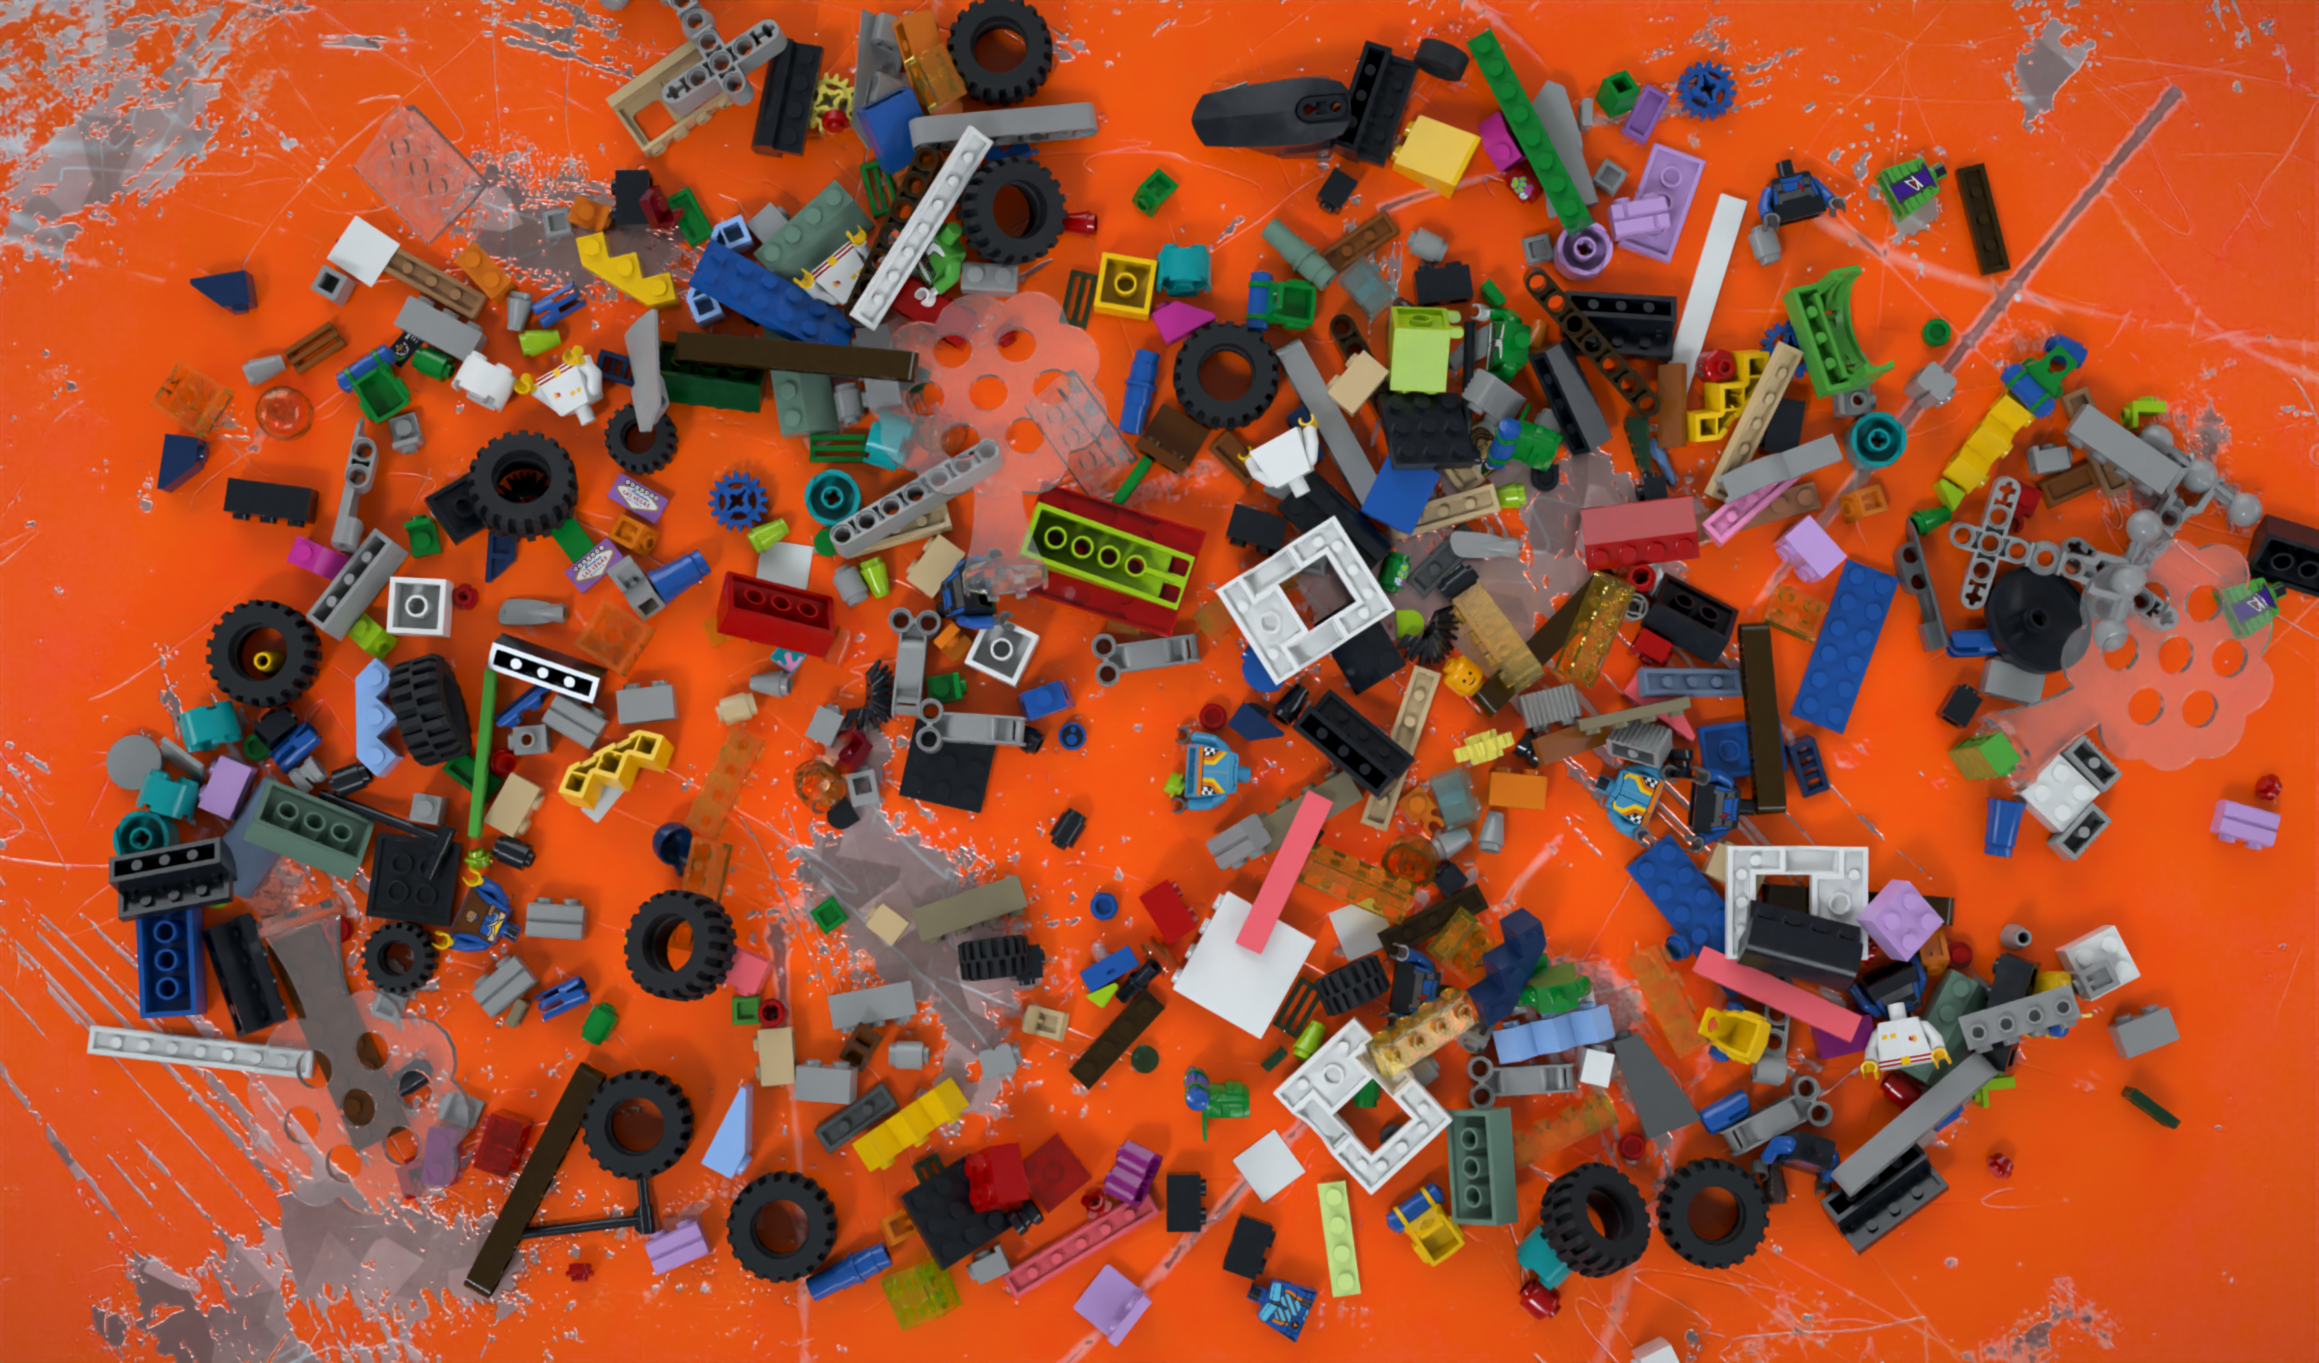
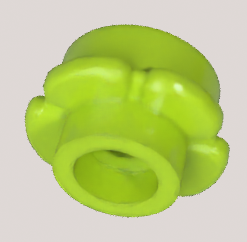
M1173 771L1169 776L1163 791L1168 793L1170 798L1174 794L1180 796L1185 787L1183 773L1178 774Z
M484 847L475 848L468 851L469 856L464 859L469 867L481 869L491 864L490 856L492 853L490 851L485 852Z

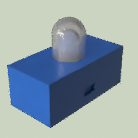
M1095 941L1090 946V952L1096 963L1080 972V975L1091 993L1140 964L1129 945L1111 954L1104 942Z

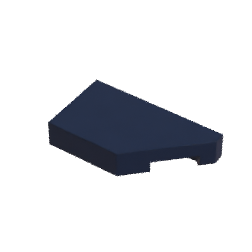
M489 531L486 583H492L517 561L518 542L511 541L509 535L501 538L495 535V531Z
M1243 702L1227 723L1229 727L1248 741L1283 737L1285 734L1245 702Z

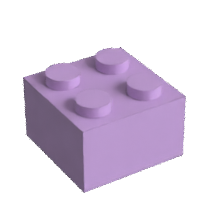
M1810 515L1797 521L1773 543L1777 548L1775 550L1777 555L1783 561H1789L1796 568L1794 570L1796 576L1804 583L1808 582L1809 584L1823 579L1847 557Z
M1892 879L1855 918L1890 959L1906 962L1944 922L1909 881Z

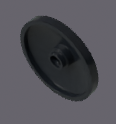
M2020 566L1998 578L1989 590L1984 604V621L1987 633L1997 651L2015 667L2033 674H2053L2071 666L2084 653L2090 636L2089 614L2079 592L2062 575H2037L2028 567Z

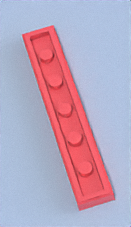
M1307 790L1235 943L1261 955L1333 804L1332 801Z
M1703 946L1692 970L1697 975L1851 1043L1862 1018L1861 1015L1758 969L1737 964L1735 959H1726L1724 954L1706 946Z
M1149 1191L1139 1208L1123 1201L1113 1207L1106 1216L1091 1220L1014 1266L1010 1272L1001 1276L1016 1300L1157 1216L1161 1211Z

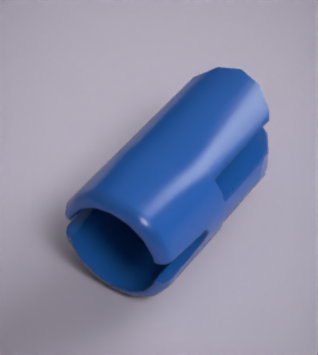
M574 281L531 305L535 315L550 310L539 319L545 329L588 305L586 300H583L560 313V308L582 296L579 290L554 303L553 299L576 286Z
M1987 629L1952 630L1949 637L1951 646L1946 647V654L1952 658L1988 657L2000 654L1997 653V649L1990 640Z
M303 721L268 754L274 759V762L280 767L281 771L284 774H288L289 771L295 768L322 743L323 738L321 735L317 736L318 731L311 724Z
M575 976L534 996L535 1000L540 1002L538 1004L540 1012H544L542 1014L544 1022L590 1000V992L584 993L583 989L587 988V985L582 977Z
M1737 1089L1699 1110L1698 1114L1707 1132L1710 1135H1715L1750 1114L1751 1107L1747 1094L1743 1090Z

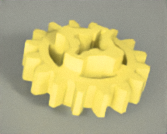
M824 73V80L819 79L816 93L818 92L817 101L814 102L810 121L812 129L819 125V131L823 134L826 129L822 127V119L820 118L824 117L826 111L842 110V107L847 104L846 102H848L845 112L851 124L854 87L848 88L850 82L847 78L840 82L839 74H835L834 78L830 79L828 73ZM827 87H835L838 88V90L834 91L831 89H827ZM830 99L834 106L829 108L825 101Z
M1491 729L1465 738V746L1456 748L1453 752L1457 763L1470 759L1472 765H1477L1503 756L1502 749L1515 743L1511 731L1497 735L1496 729Z

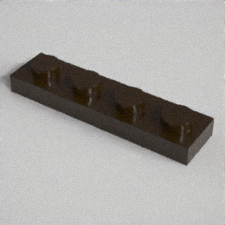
M1984 163L1958 168L1954 173L1980 275L1983 277L2008 271L2011 268Z
M1474 883L1452 894L1449 898H1444L1376 934L1387 956L1389 957V954L1395 956L1399 949L1393 945L1394 942L1412 948L1488 909L1489 906L1477 883Z
M1147 989L1142 991L1068 1071L1089 1090L1165 1009V1006Z

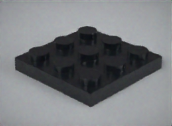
M1458 392L1378 395L1376 402L1393 470L1471 469L1474 466L1475 459Z
M925 715V717H926L927 719H934V718H935V717H930V716H926V715ZM916 716L899 795L981 814L996 745L944 742L940 751L933 754L925 753L918 747L916 735L920 729L927 727V724L921 718L917 719ZM928 733L923 737V745L925 747H932L937 742V736L934 733Z
M377 832L365 916L451 927L463 843H451L447 855L443 856L434 880L430 881L422 878L433 853L429 840Z
M970 1153L898 1197L940 1271L947 1269L1012 1227L1003 1209L975 1213L974 1206L970 1201V1182L965 1173V1157L971 1155Z

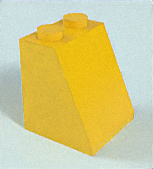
M1419 114L1416 122L1410 120L1403 135L1407 137L1403 146L1398 144L1391 156V159L1395 161L1392 170L1451 199L1476 151L1481 137Z

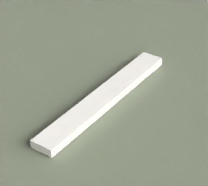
M968 126L849 314L869 329L875 331L993 144L992 140L973 126Z
M1722 193L1719 195L1673 342L1672 361H1667V364H1687V394L1694 375L1695 363L1703 346L1747 204L1745 200Z
M90 1025L87 1054L302 1078H313L315 1054L312 1049Z

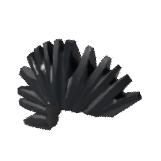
M528 471L524 478L523 473L520 472L521 481H519L515 474L512 475L514 480L510 477L506 478L512 490L500 484L498 487L504 494L498 493V495L512 503H529L540 498L550 485L544 487L548 479L546 476H543L536 483L537 473L533 472L532 477H530Z
M1450 605L1434 611L1421 639L1404 634L1396 646L1397 650L1408 646L1403 657L1408 658L1410 656L1409 661L1413 662L1419 655V665H1424L1426 659H1428L1430 665H1434L1435 662L1437 664L1440 663V658L1445 660L1444 654L1449 656V650L1453 651L1455 648L1445 638L1451 640L1458 639V637L1449 632L1451 630H1459V627L1454 626L1459 621H1452V619L1458 617L1457 613L1449 614L1454 609V606Z
M880 659L865 673V704L862 708L847 709L845 728H849L856 719V729L860 730L862 726V730L866 731L870 719L874 729L879 728L877 717L885 724L888 722L886 717L892 719V715L888 712H891L892 708L888 705H892L893 695L886 693L893 691L894 685L889 686L887 684L893 681L895 676L889 677L893 671L886 672L889 668L888 665H884L879 669L882 662Z

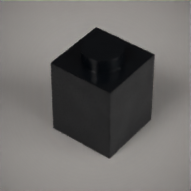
M1334 168L1317 194L1316 202L1319 203L1318 207L1328 214L1332 215L1334 212L1339 215L1354 193L1358 181L1339 169Z
M1967 684L1962 686L1955 685L1951 687L1935 715L1957 729L1966 728L1983 699L1977 696V690Z

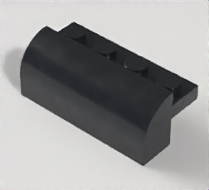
M787 38L786 48L768 60L751 143V150L755 154L782 158L783 153L803 157L825 51L822 46L797 43L794 39Z
M1366 40L1349 87L1352 122L1344 135L1331 140L1332 150L1336 154L1358 164L1361 161L1380 168L1385 167L1420 64L1393 55V50L1390 47Z
M1565 291L1566 295L1624 359L1672 361L1673 330L1677 322V296ZM1570 317L1567 320V327H1577L1581 321L1580 317ZM1559 326V336H1561V339L1568 338L1575 355L1587 357ZM1589 337L1585 341V347L1594 348L1598 344V337Z
M1314 469L1313 472L1304 477L1311 491L1298 498H1295L1293 492H1291L1276 509L1303 534H1306L1335 515L1371 571L1395 544Z
M1330 688L1314 707L1309 705L1292 725L1295 732L1379 801L1384 799L1398 785L1400 778L1416 761L1412 755Z
M221 837L109 857V884L118 892V919L122 922L233 902V881H238L237 869L233 854Z
M1750 900L1747 905L1746 929L1738 941L1737 964L1847 991L1857 975L1862 958L1863 944L1860 943V927Z
M250 913L239 915L231 921L204 930L202 935L237 1038L288 1021L286 1007L280 997L277 980L271 971L268 954L262 944L259 928L253 915H250Z
M1916 1143L1852 1197H1849L1839 1187L1821 1200L1820 1204L1825 1215L1840 1236L1846 1239L1858 1255H1861L1947 1192L1949 1185L1932 1167L1929 1156Z

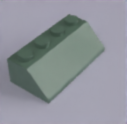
M834 180L757 249L753 255L765 269L803 289L793 281L794 277L799 281L804 278V272L801 271L802 268L810 273L842 245L850 241L846 236V231L855 236L858 234L857 225H859L867 235L875 228V225L845 189Z
M763 326L765 339L788 340ZM770 370L781 436L785 440L807 437L810 434L840 431L829 375Z
M268 779L251 815L243 840L350 882L362 863L376 821Z
M1945 969L1919 1018L1921 1021H1928L1942 1035L1946 1051L1952 1063L1949 1065L1946 1059H1941L1938 1062L1939 1069L1932 1062L1898 1068V1070L1930 1088L1960 1064L1968 1048L1958 1017L1985 1010L1988 1003L1985 1000L1987 989L1953 969Z
M1477 1107L1446 1110L1453 1117V1121L1446 1126L1453 1224L1501 1226L1518 1222L1511 1107Z

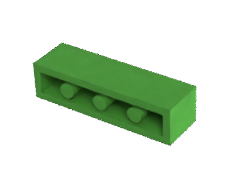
M2001 731L1968 737L1947 752L1967 780L1977 779L1979 781L1983 778L1987 780L1991 777L1995 779L1999 776L2004 778L2017 769L2014 764L2021 760Z

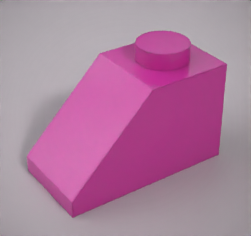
M1501 110L1477 126L1484 148L1499 172H1508L1515 165L1527 159L1516 135Z
M1165 301L1154 308L1155 312L1152 313V320L1166 348L1193 335L1194 331L1200 327L1204 329L1209 327V323L1216 322L1214 313L1178 301L1171 304L1169 301Z
M297 536L286 561L333 581L350 558L306 538Z

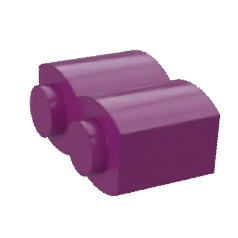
M1127 1140L1125 1144L1119 1147L1116 1153V1166L1107 1173L1104 1179V1192L1131 1206L1139 1208L1147 1196L1151 1181L1159 1170L1163 1156L1136 1142Z

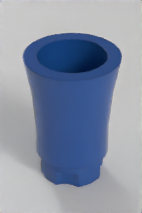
M696 549L689 555L686 553L680 558L646 573L665 604L668 605L681 593L703 580L702 577L710 574L712 571L700 551Z
M1987 797V819L1984 842H1986L1984 847L1985 854L2007 858L2012 857V847L2016 845L2017 833L2027 805L2026 803Z

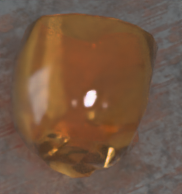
M806 760L796 767L792 780L796 795L815 814H823L833 809L846 793L847 783L844 778L830 764L822 760Z

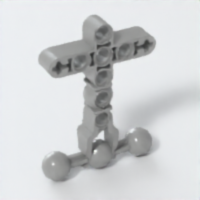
M598 0L604 8L611 11L622 10L630 3V0ZM659 0L663 6H671L675 10L676 15L681 20L684 36L696 44L697 49L704 58L663 87V100L679 115L691 112L723 90L734 104L739 106L748 104L754 97V89L746 75L781 53L787 46V37L774 20L765 19L725 44L716 30L714 16L708 10L702 8L699 0ZM715 43L711 49H708L710 45ZM752 49L749 54L744 55L747 50ZM729 64L726 69L721 70L724 65ZM705 79L704 83L698 86L699 82ZM742 85L738 91L734 92L735 88Z
M2153 424L2145 427L2140 432L2138 438L2181 466V469L2163 494L2158 495L2161 500L2154 509V512L2161 519L2164 512L2167 513L2171 518V523L2169 526L2163 523V532L2159 539L2154 542L2152 548L2147 546L2143 561L2148 566L2149 562L2165 551L2168 537L2174 534L2172 530L2181 526L2188 517L2202 513L2213 497L2226 506L2227 517L2232 524L2239 527H2249L2260 520L2263 508L2259 498L2251 493L2241 492L2237 494L2224 484L2225 476L2218 477L2217 468L2211 461L2200 458L2195 459L2194 452L2188 455L2183 453L2173 445V434L2168 428ZM2181 480L2188 490L2201 493L2192 506L2187 507L2184 501L2177 498L2174 492ZM2071 537L2057 544L2060 549L2070 552L2068 546L2073 545L2072 551L2082 555L2091 556L2094 551H2097V549L2080 537ZM2124 552L2119 556L2126 558L2127 552ZM2076 558L2069 559L2065 563V566L2073 572L2077 570L2079 565ZM2101 560L2098 564L2097 574L2092 577V585L2111 590L2109 576L2112 570L2119 564ZM2148 566L2142 569V571L2145 572ZM2146 587L2138 594L2143 600L2142 607L2139 609L2135 605L2128 606L2126 613L2153 632L2171 629L2177 622L2176 611ZM2089 594L2084 600L2089 618L2097 620L2107 617L2112 599ZM2096 599L2101 600L2104 605L2102 613L2097 612L2094 608ZM2160 613H2161V614L2163 615V616L2161 617V620H2162L2164 623H2160V624H2159L2158 621H2159L2160 618H2159V616L2156 615V614H2160Z
M2001 476L1995 479L1991 486L1979 526L1965 522H1956L1948 529V540L1954 546L1971 551L1958 591V598L1962 605L1968 609L1976 610L1985 604L1999 559L2014 564L2022 563L2023 566L2028 567L2037 575L2055 574L2059 576L2061 573L2069 579L2082 583V588L2086 592L2112 599L2107 617L2095 623L2091 637L2095 646L2104 652H2114L2122 648L2128 639V630L2123 623L2128 606L2136 605L2133 597L2140 594L2145 587L2146 578L2142 569L2148 566L2143 561L2147 546L2159 539L2163 532V523L2160 516L2152 510L2142 509L2129 517L2126 531L2131 542L2126 558L2099 550L2094 551L2091 556L2067 552L2051 541L2033 542L2029 540L2027 543L2019 537L2007 534L2021 488L2017 480L2009 476ZM2007 482L2013 488L2011 493L2007 492L2003 500L2009 502L2008 507L2001 503H1994L1996 498L2002 500L2003 492L1999 490V487L2001 485L2005 486ZM1998 508L2002 509L2005 514L2003 521L1993 523L1990 519L1992 511ZM1959 528H1966L1969 532V537L1964 542H1956L1954 534ZM1993 535L1996 539L1995 547L1990 550H1984L1982 540L1986 536ZM2015 543H2021L2024 548L2022 555L2017 558L2011 557L2009 553L2010 547ZM2042 551H2049L2051 554V560L2046 565H2039L2037 562V556ZM2076 558L2079 563L2077 570L2067 573L2065 563L2069 559ZM2101 560L2119 564L2112 570L2109 576L2111 590L2092 585V577L2097 574L2096 565ZM1985 562L1988 567L1987 573L1981 577L1975 576L1973 572L1974 566L1977 563ZM1970 579H1973L1978 583L1984 584L1982 587L1978 584L1976 585L1975 593L1979 597L1969 603V599L1965 595L1966 593L1973 592L1974 584L1969 582Z

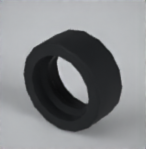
M1426 38L1421 40L1413 61L1420 64L1419 68L1429 75L1446 81L1456 82L1461 80L1469 57L1465 52L1452 44Z

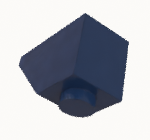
M246 270L190 279V284L234 315L247 314L250 312L249 309L258 308L253 275Z
M165 434L157 489L172 493L203 470L204 463L209 458L207 442L195 437Z

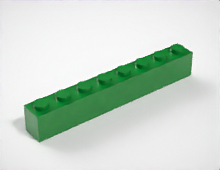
M1491 28L1467 41L1468 47L1569 236L1571 237L1594 224V220Z

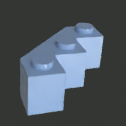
M741 215L715 225L711 234V239L738 254L756 247ZM690 287L686 300L696 323L701 329L727 319L719 301Z
M374 658L355 678L356 755L377 777L386 778L405 757L385 739L397 726L392 706L384 700L390 694L389 673L392 668L384 660Z
M1591 1001L1579 1004L1580 1009L1558 1014L1557 1012L1540 1014L1541 1018L1519 1023L1518 1019L1503 1022V1028L1492 1032L1500 1064L1523 1061L1538 1055L1561 1052L1576 1046L1599 1043L1616 1037L1608 1004L1596 1006V1002Z

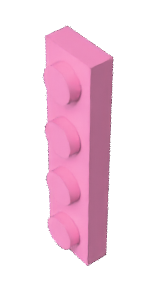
M1800 477L1766 486L1740 500L1727 505L1724 504L1702 523L1701 529L1721 547Z

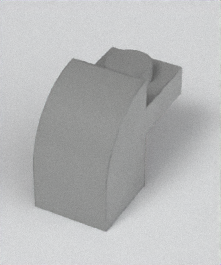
M630 555L606 570L609 577L623 592L631 608L643 622L667 607L649 577Z

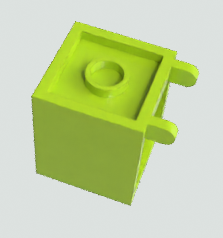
M1391 306L1387 358L1390 390L1402 394L1411 391H1422L1426 394L1446 392L1450 338L1459 339L1464 336V329L1461 326H1450V323H1458L1461 320L1459 311L1447 310V308Z

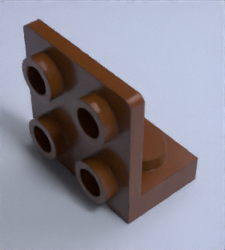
M1163 403L1143 436H1140L1135 443V451L1147 456L1155 463L1182 478L1207 438L1209 429Z

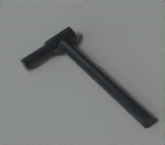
M1474 321L1464 322L1462 393L1465 392L1468 383L1474 378ZM1462 397L1461 408L1471 443L1472 410L1467 407L1469 401ZM1471 444L1475 459L1474 465H1479L1481 451Z
M322 789L319 793V799L429 840L433 853L422 878L430 881L434 880L443 856H446L457 832L456 829L443 824L434 831L349 798L341 797L325 789Z
M641 1178L636 1180L639 1206H637L633 1215L528 1227L524 1229L518 1240L634 1226L640 1235L655 1233L653 1204H650L648 1179Z

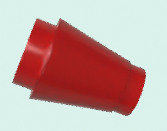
M1090 210L1067 213V219H1062L1061 224L1065 225V233L1089 238L1090 235L1095 236L1097 234L1098 217L1096 213H1091Z
M1645 564L1633 567L1628 574L1629 585L1634 590L1645 594L1653 591L1656 581L1655 571Z
M771 998L760 1004L758 1018L764 1025L769 1027L778 1026L785 1019L786 1009L781 1001ZM773 1006L778 1008L777 1013L779 1015L777 1017L772 1016L770 1013V1009Z

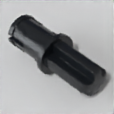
M1148 959L1139 970L1130 973L1129 980L1115 993L1116 998L1121 1003H1127L1139 991H1145L1148 988V984L1162 972L1161 965L1155 959Z

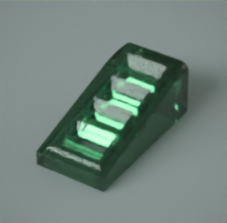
M1642 416L1626 417L1623 420V427L1639 475L1647 473L1651 470L1649 418Z

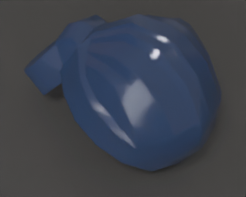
M667 822L659 826L652 837V849L656 857L663 863L672 865L675 874L679 877H682L684 874L683 866L695 869V861L688 856L693 845L691 830L679 822Z

